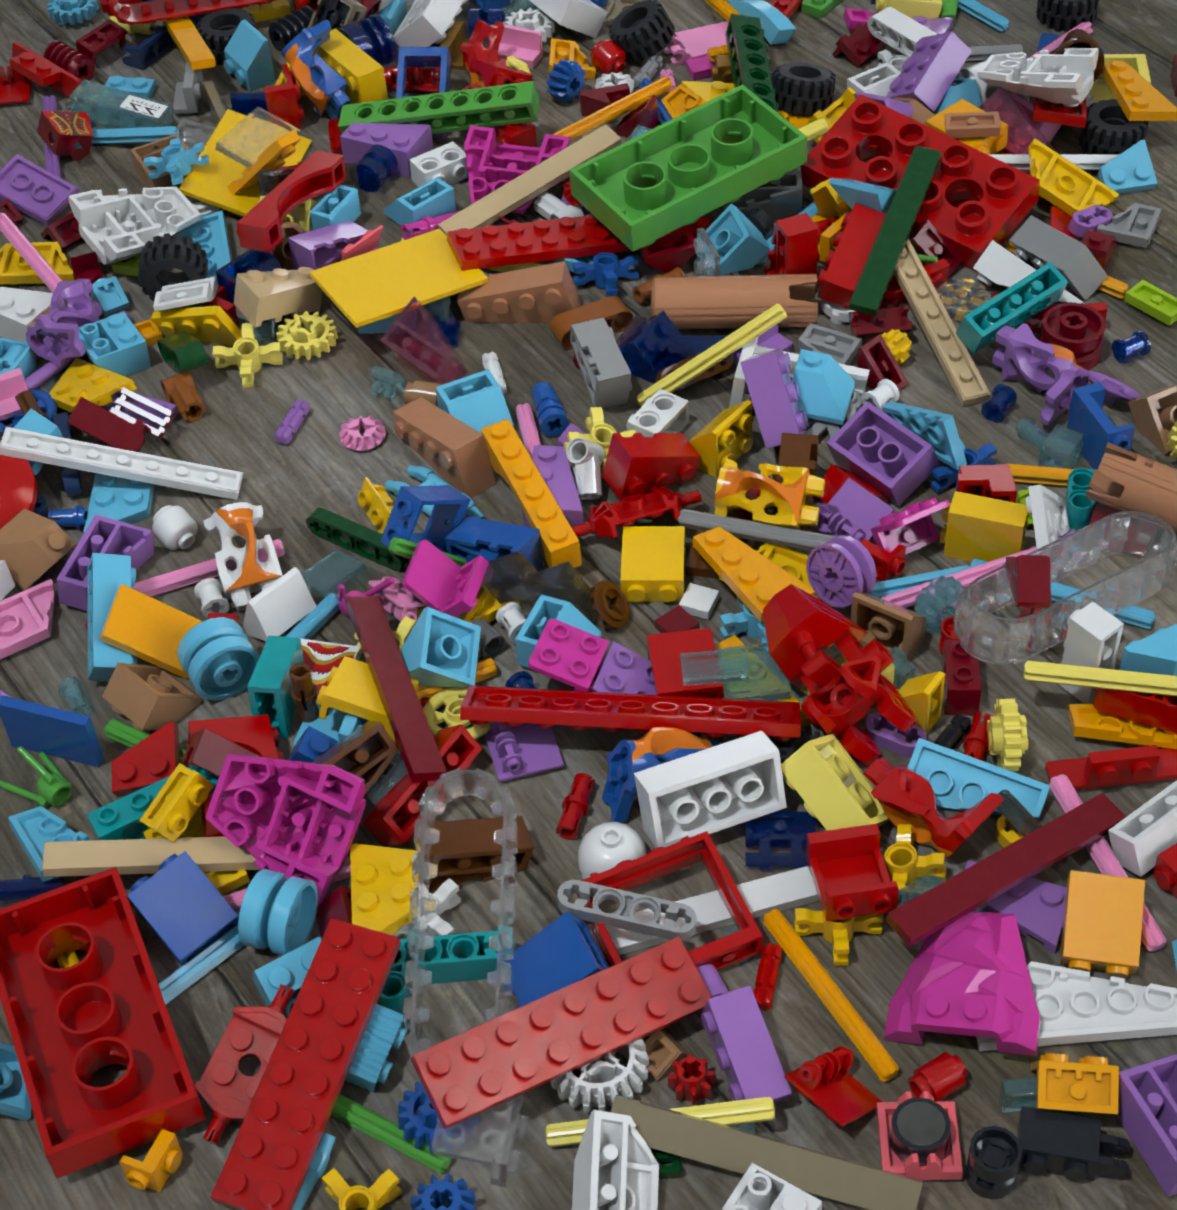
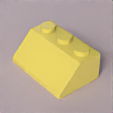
M833 733L806 742L781 763L784 781L791 789L799 793L805 801L804 807L807 812L820 821L825 831L877 824L879 828L890 820L883 811L879 801L871 794L874 786L862 774L861 769Z

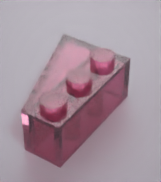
M1001 87L978 107L985 112L998 111L999 120L1008 124L1007 146L1004 148L1014 154H1029L1028 147L1034 138L1054 150L1050 142L1014 97Z
M415 296L380 340L395 355L435 383L446 384L463 378L468 372L431 312Z

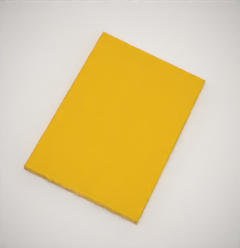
M227 109L206 143L204 151L199 155H208L210 158L209 164H193L192 171L187 174L179 190L186 196L244 217L260 202V196H267L280 184L276 180V175L266 183L260 181L234 195L227 186L232 181L242 178L241 173L259 161L257 158L276 139L290 132ZM299 135L301 140L294 147L296 151L284 159L286 163L283 166L297 165L298 162H302L312 140Z
M440 229L310 271V277L356 328L488 283V277L480 269L461 270L447 242V236Z

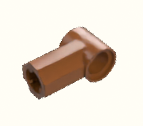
M179 373L161 380V386L168 403L176 405L182 419L188 420L191 423L200 420L202 414L206 412L205 406L197 394L190 373Z

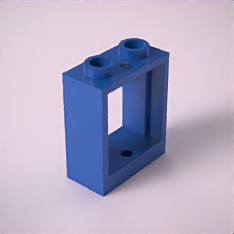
M399 47L396 98L411 97L405 96L407 67H441L439 93L449 92L451 56L448 47Z
M450 485L401 486L380 542L389 547L390 540L393 537L402 538L414 543H419L426 539L440 551L447 553L445 538L463 521L471 499ZM434 505L424 533H413L423 506Z

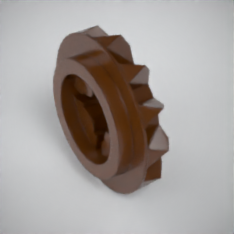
M607 580L600 581L591 587L592 594L589 596L590 601L593 603L591 610L596 612L597 621H603L606 628L612 627L614 630L622 628L628 623L630 617L628 601L616 584Z

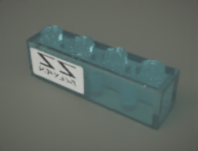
M83 80L70 95L72 112H87L90 121L112 128L166 127L175 125L173 105L116 88Z

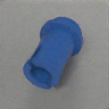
M80 505L75 506L74 509H51L48 512V518L60 517V520L52 521H55L61 528L76 527L77 529H82L86 523L88 510Z

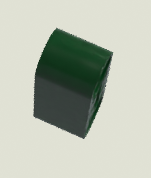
M185 331L157 341L159 351L165 363L181 374L209 363L202 343Z

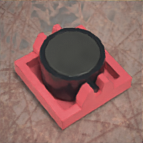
M906 1091L899 1097L898 1102H877L876 1115L881 1169L919 1180H962L963 1168L955 1101H934V1097L928 1091H923L920 1098H913L911 1091Z

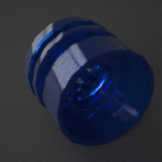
M373 14L358 21V24L350 23L337 29L382 67L396 60L397 51L394 37L389 26L380 15Z

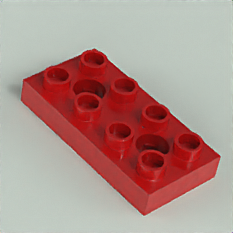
M860 94L807 154V162L800 166L802 184L812 189L819 183L833 177L856 180L897 190L916 145L941 151L940 162L908 238L913 235L922 222L929 220L963 259L960 264L979 273L973 267L993 240L1002 246L1038 202L1040 179ZM877 156L870 159L867 163L862 162V160L868 157ZM956 200H970L960 204L958 208L951 205Z
M117 867L0 909V1000L44 1151L56 1178L58 1179L156 1140L162 1129L173 1133L206 1120ZM84 950L87 954L80 962L73 966L56 968V959L68 951ZM122 1064L126 1069L124 1075L110 1085L104 1087L91 1086L93 1073L106 1065Z

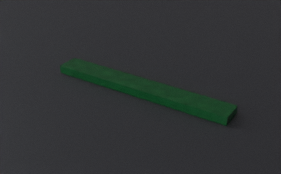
M915 146L852 295L849 310L872 316L877 315L940 162L941 151Z

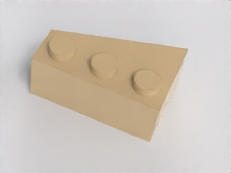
M300 267L298 270L277 268L268 272L249 270L247 273H237L234 304L248 321L257 328L262 326V321L272 319L273 322L282 321L283 315L290 313L294 317L293 314L303 315L305 311H308V313L319 311L322 289L310 277V271H313V269L309 267Z

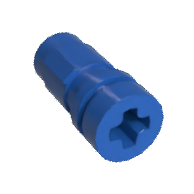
M540 382L532 389L533 403L537 411L540 429L546 436H560L569 426L567 415L560 404L552 384Z

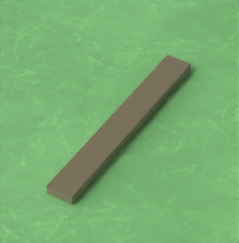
M619 1095L614 1097L611 1113L631 1116L636 1124V1130L650 1148L745 1174L751 1163H754L805 1192L868 1210L917 1209L923 1180Z

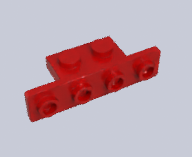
M19 42L12 43L10 68L42 87L48 85L75 102L81 101L82 82L79 78Z
M1157 745L1089 752L1088 756L1084 758L1046 762L1045 770L1049 782L1054 776L1064 774L1068 777L1075 790L1177 779V749H1158Z

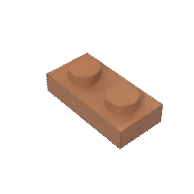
M999 112L945 113L946 135L956 139L1000 136Z

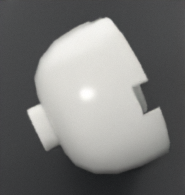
M604 822L593 827L583 837L578 850L579 870L582 873L583 880L589 878L591 873H602L612 869L624 860H635L647 855L645 843L638 832L623 823Z

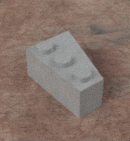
M1032 215L1009 240L1016 249L1014 254L1024 262H1031L1037 269L1051 262L1068 281L1066 288L1085 301L1089 299L1108 277L1086 245Z
M604 317L571 325L570 342L593 407L605 409L628 403L629 391H632L631 371L615 341L613 329L608 327Z

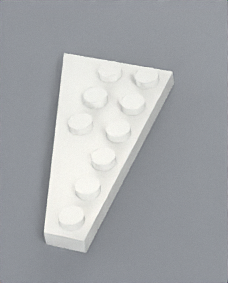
M1034 961L1027 965L1041 1020L1038 1046L1177 1035V988L1152 983L1147 987L1125 983V978L1111 976L1110 980L1091 977L1090 972ZM976 1036L979 1051L997 1050L995 1038Z

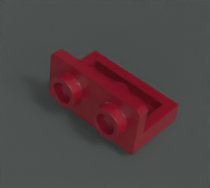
M867 23L863 26L858 24L850 32V36L845 34L836 42L837 48L832 55L836 58L841 53H844L858 68L888 44L874 37L869 31Z

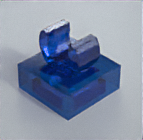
M436 315L429 336L430 347L457 348L461 334V322L455 321L453 316L449 317V321H440L439 316Z

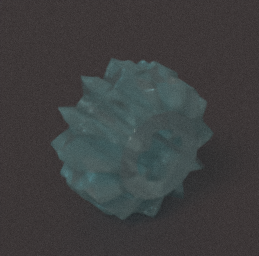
M941 576L936 582L931 580L929 586L922 588V594L915 598L917 603L914 609L918 614L927 617L926 626H929L932 630L941 629L944 619L954 615L963 616V612L970 608L968 603L971 597L959 580H956L953 576L947 578Z

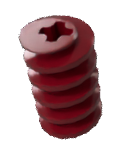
M58 40L51 42L46 47L44 52L45 59L79 78L82 85L92 80L95 74V64L92 59H88L86 55Z

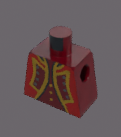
M41 111L37 132L53 154L71 156L75 161L82 160L89 154L93 132L87 112Z

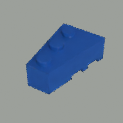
M467 516L445 538L447 553L464 558L466 563L481 555L489 562L485 572L486 578L520 595H523L543 574L540 529Z

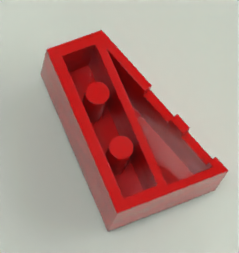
M613 433L602 477L616 496L622 500L630 495L650 492V489L653 487L659 489L661 486L666 487L695 478L701 456L683 433H655L653 437H644L641 433H634L632 437H622L620 433Z

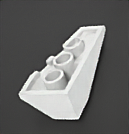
M993 240L973 267L979 272L977 278L988 286H991L994 282L998 286L1007 289L1036 271V269ZM1064 290L1060 299L1056 301L1058 303L1073 302L1085 304L1066 290Z

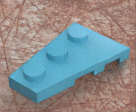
M42 806L8 817L11 830L42 882L60 878L43 877L44 842L89 841L87 834L82 831L77 833L67 827L66 821Z

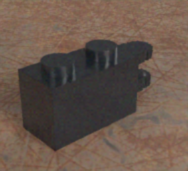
M1021 1107L1017 1127V1138L1022 1147L1019 1168L1032 1174L1050 1173L1061 1175L1072 1181H1094L1095 1175L1119 1179L1129 1175V1164L1127 1162L1099 1155L1101 1153L1125 1156L1128 1152L1130 1153V1142L1128 1140L1101 1133V1119Z

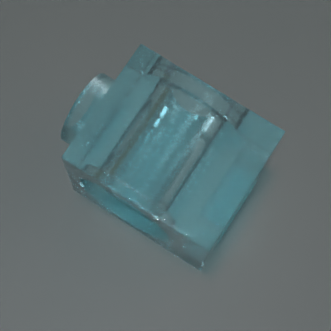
M1057 424L1041 444L1038 466L1072 469L1081 457L1085 434Z

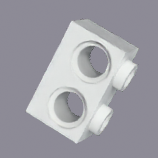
M454 142L409 159L412 181L418 187L437 177L450 186L469 178L466 154Z
M659 389L652 397L645 401L644 405L635 414L629 417L626 429L636 430V433H641L644 437H653L655 433H680L689 423V401Z

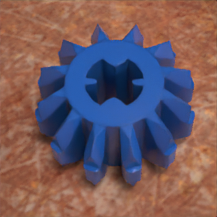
M560 59L558 64H553L552 72H548L550 76L546 80L548 84L547 92L559 102L572 103L574 98H579V92L584 90L583 84L587 81L584 78L586 71L575 61Z
M449 1172L443 1181H438V1178L432 1174L429 1186L418 1183V1195L411 1196L410 1199L412 1210H476L474 1206L476 1203L475 1193L472 1190H468L467 1182L463 1178L454 1182L453 1176Z

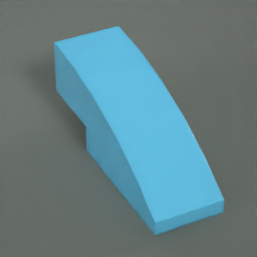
M728 0L732 7L741 15L760 18L761 28L764 29V37L770 45L788 43L796 30L795 26L785 15L763 0Z

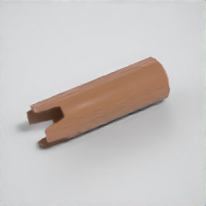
M817 275L654 277L651 288L653 328L655 330L739 329L775 304H780L787 314L786 319L778 323V328L808 327L810 323L816 324V319H818V303L803 300L815 298Z
M1107 443L1104 449L1107 453H1104L1098 469H1095L1088 485L1093 490L1088 489L1085 497L1177 534V469Z

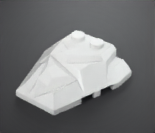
M1065 48L1063 55L1049 54L1048 50H1042L1040 54L1033 55V58H1026V53L1024 52L990 55L978 70V78L989 85L1010 90L1014 93L1034 96L1052 103H1063L1066 107H1074L1083 102L1093 87L1094 70L1098 60V48Z
M177 186L143 188L142 194L127 195V189H118V195L103 196L102 190H91L69 196L73 215L79 222L81 237L93 252H96L104 265L129 259L140 253L148 241L153 242V237L158 235L164 237L166 233L173 235L201 220L199 211Z

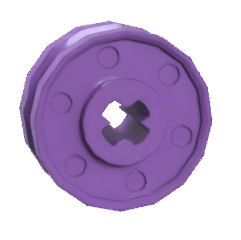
M839 535L814 548L807 558L806 570L813 590L824 602L833 607L844 608L852 604V596L855 592L870 594L875 587L877 573L874 560L863 544L850 536Z

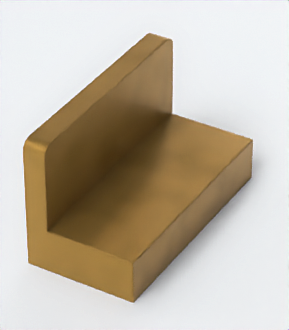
M463 21L454 22L440 47H448L452 69L465 70L463 67L462 51L459 48L460 45L468 42L469 39L466 38Z

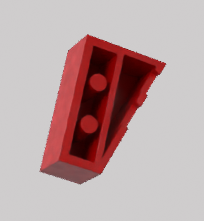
M807 213L776 221L771 239L772 245L775 244L774 250L768 252L767 257L769 260L771 259L770 265L764 268L766 275L816 274L818 280L817 261L820 259L818 239L821 236L819 225L813 222Z

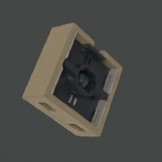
M318 0V10L313 13L307 29L327 19L330 22L331 30L337 29L354 43L367 7L356 0Z

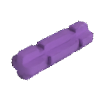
M296 400L276 430L274 436L278 444L287 445L291 441L293 435L310 411L309 403L306 400Z

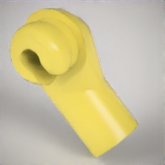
M515 56L507 57L506 65L509 68L523 70L531 74L525 62Z

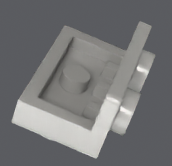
M187 61L184 81L176 83L173 102L174 114L182 113L187 115L197 113L199 98H202L201 84L204 82L202 69L193 71Z

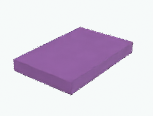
M18 154L0 170V200L8 199L16 209L46 226L50 225L70 204V195L79 194V188Z

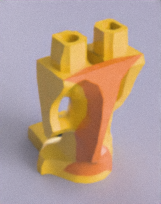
M729 459L725 460L717 480L714 514L728 517V515H733L734 509H743L753 514L754 522L800 530V525L817 526L820 509L805 505L806 495L823 497L825 479L810 475L809 469L805 467H784L768 463L759 464L758 470L761 471L760 475L747 470H739L736 462ZM772 474L780 475L783 478V482L780 484L768 477ZM755 487L761 490L760 496L757 499L749 500L746 498V492L750 488ZM772 505L778 508V513L768 515L765 513V509Z

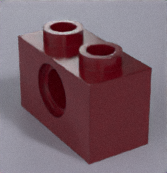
M944 639L941 664L942 672L946 674L943 691L944 715L962 713L964 716H973L979 712L981 697L978 641Z

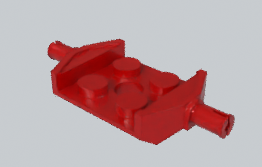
M661 486L659 489L653 487L645 495H630L617 503L608 504L606 501H603L599 506H591L590 518H587L588 522L571 526L577 537L591 533L592 535L596 534L598 536L615 538L618 537L617 524L618 526L632 525L636 522L635 519L645 516L647 518L660 517L664 515V511L673 516L675 520H678L680 511L685 506L701 503L702 497L699 490L681 495L678 492L674 493L664 486Z
M280 984L271 1005H268V1007H234L232 1011L233 1017L200 1081H196L194 1085L196 1091L214 1112L212 1115L214 1118L202 1137L205 1141L218 1145L226 1124L243 1122L287 1021L284 1010L295 992L290 987L286 988L285 985ZM247 1057H256L261 1062L260 1070L253 1076H245L239 1070L240 1063Z

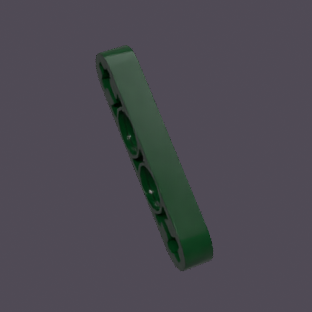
M317 508L306 519V524L314 535L391 570H400L409 560L408 558L390 553L388 547L380 542L383 534L324 508Z

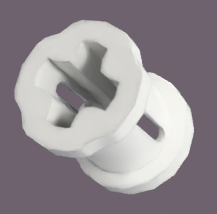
M883 379L874 390L861 395L862 405L868 401L882 411L883 405L890 401L896 402L899 400L900 394L897 386L891 380Z
M214 578L201 580L194 588L196 598L202 603V614L207 618L209 613H227L230 607L228 600L223 598L221 594L222 586L220 582Z
M511 602L498 610L496 619L498 624L505 627L508 631V638L511 642L516 644L515 638L525 623L526 618L522 614L523 611L520 605Z

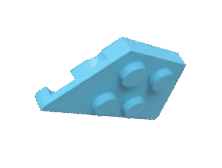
M95 473L84 532L95 514L128 524L137 523L149 518L155 484Z

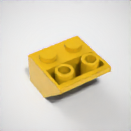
M746 400L723 410L689 440L701 456L698 469L717 478L726 459L735 462L743 453L745 454L751 449L753 445L752 424L754 420L752 416V401Z

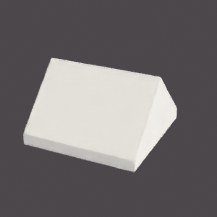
M296 567L292 568L247 602L242 626L246 635L263 641H267L269 635L280 636L317 607L300 571Z

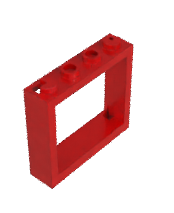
M707 831L690 838L686 836L680 842L665 848H654L645 856L635 860H624L612 869L602 873H591L589 878L581 880L627 891L702 861L738 931L688 951L695 967L711 964L718 971L762 952L763 935ZM590 896V903H588V908H593L592 896ZM588 921L609 966L611 967L623 962L606 926Z

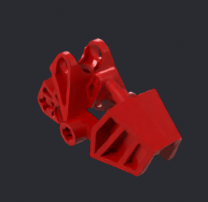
M793 584L788 585L772 597L763 609L769 654L791 683L803 691L808 689L811 693L803 700V703L800 705L801 709L814 724L822 727L827 734L830 731L835 733L839 737L844 749L863 764L870 765L881 755V751L868 732L861 729L857 723L874 708L875 704L882 716L905 733L918 722L916 714L895 686L881 674L894 661L893 656L876 639L870 641L863 648L859 641L868 634L866 630L822 600ZM835 644L848 662L840 666L819 649L824 645L830 648Z

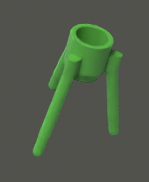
M22 746L18 747L17 751L41 775L36 784L38 794L0 780V787L35 801L44 808H47L49 804L53 807L63 805L72 794V784L62 776L44 752H40L39 757L51 773Z

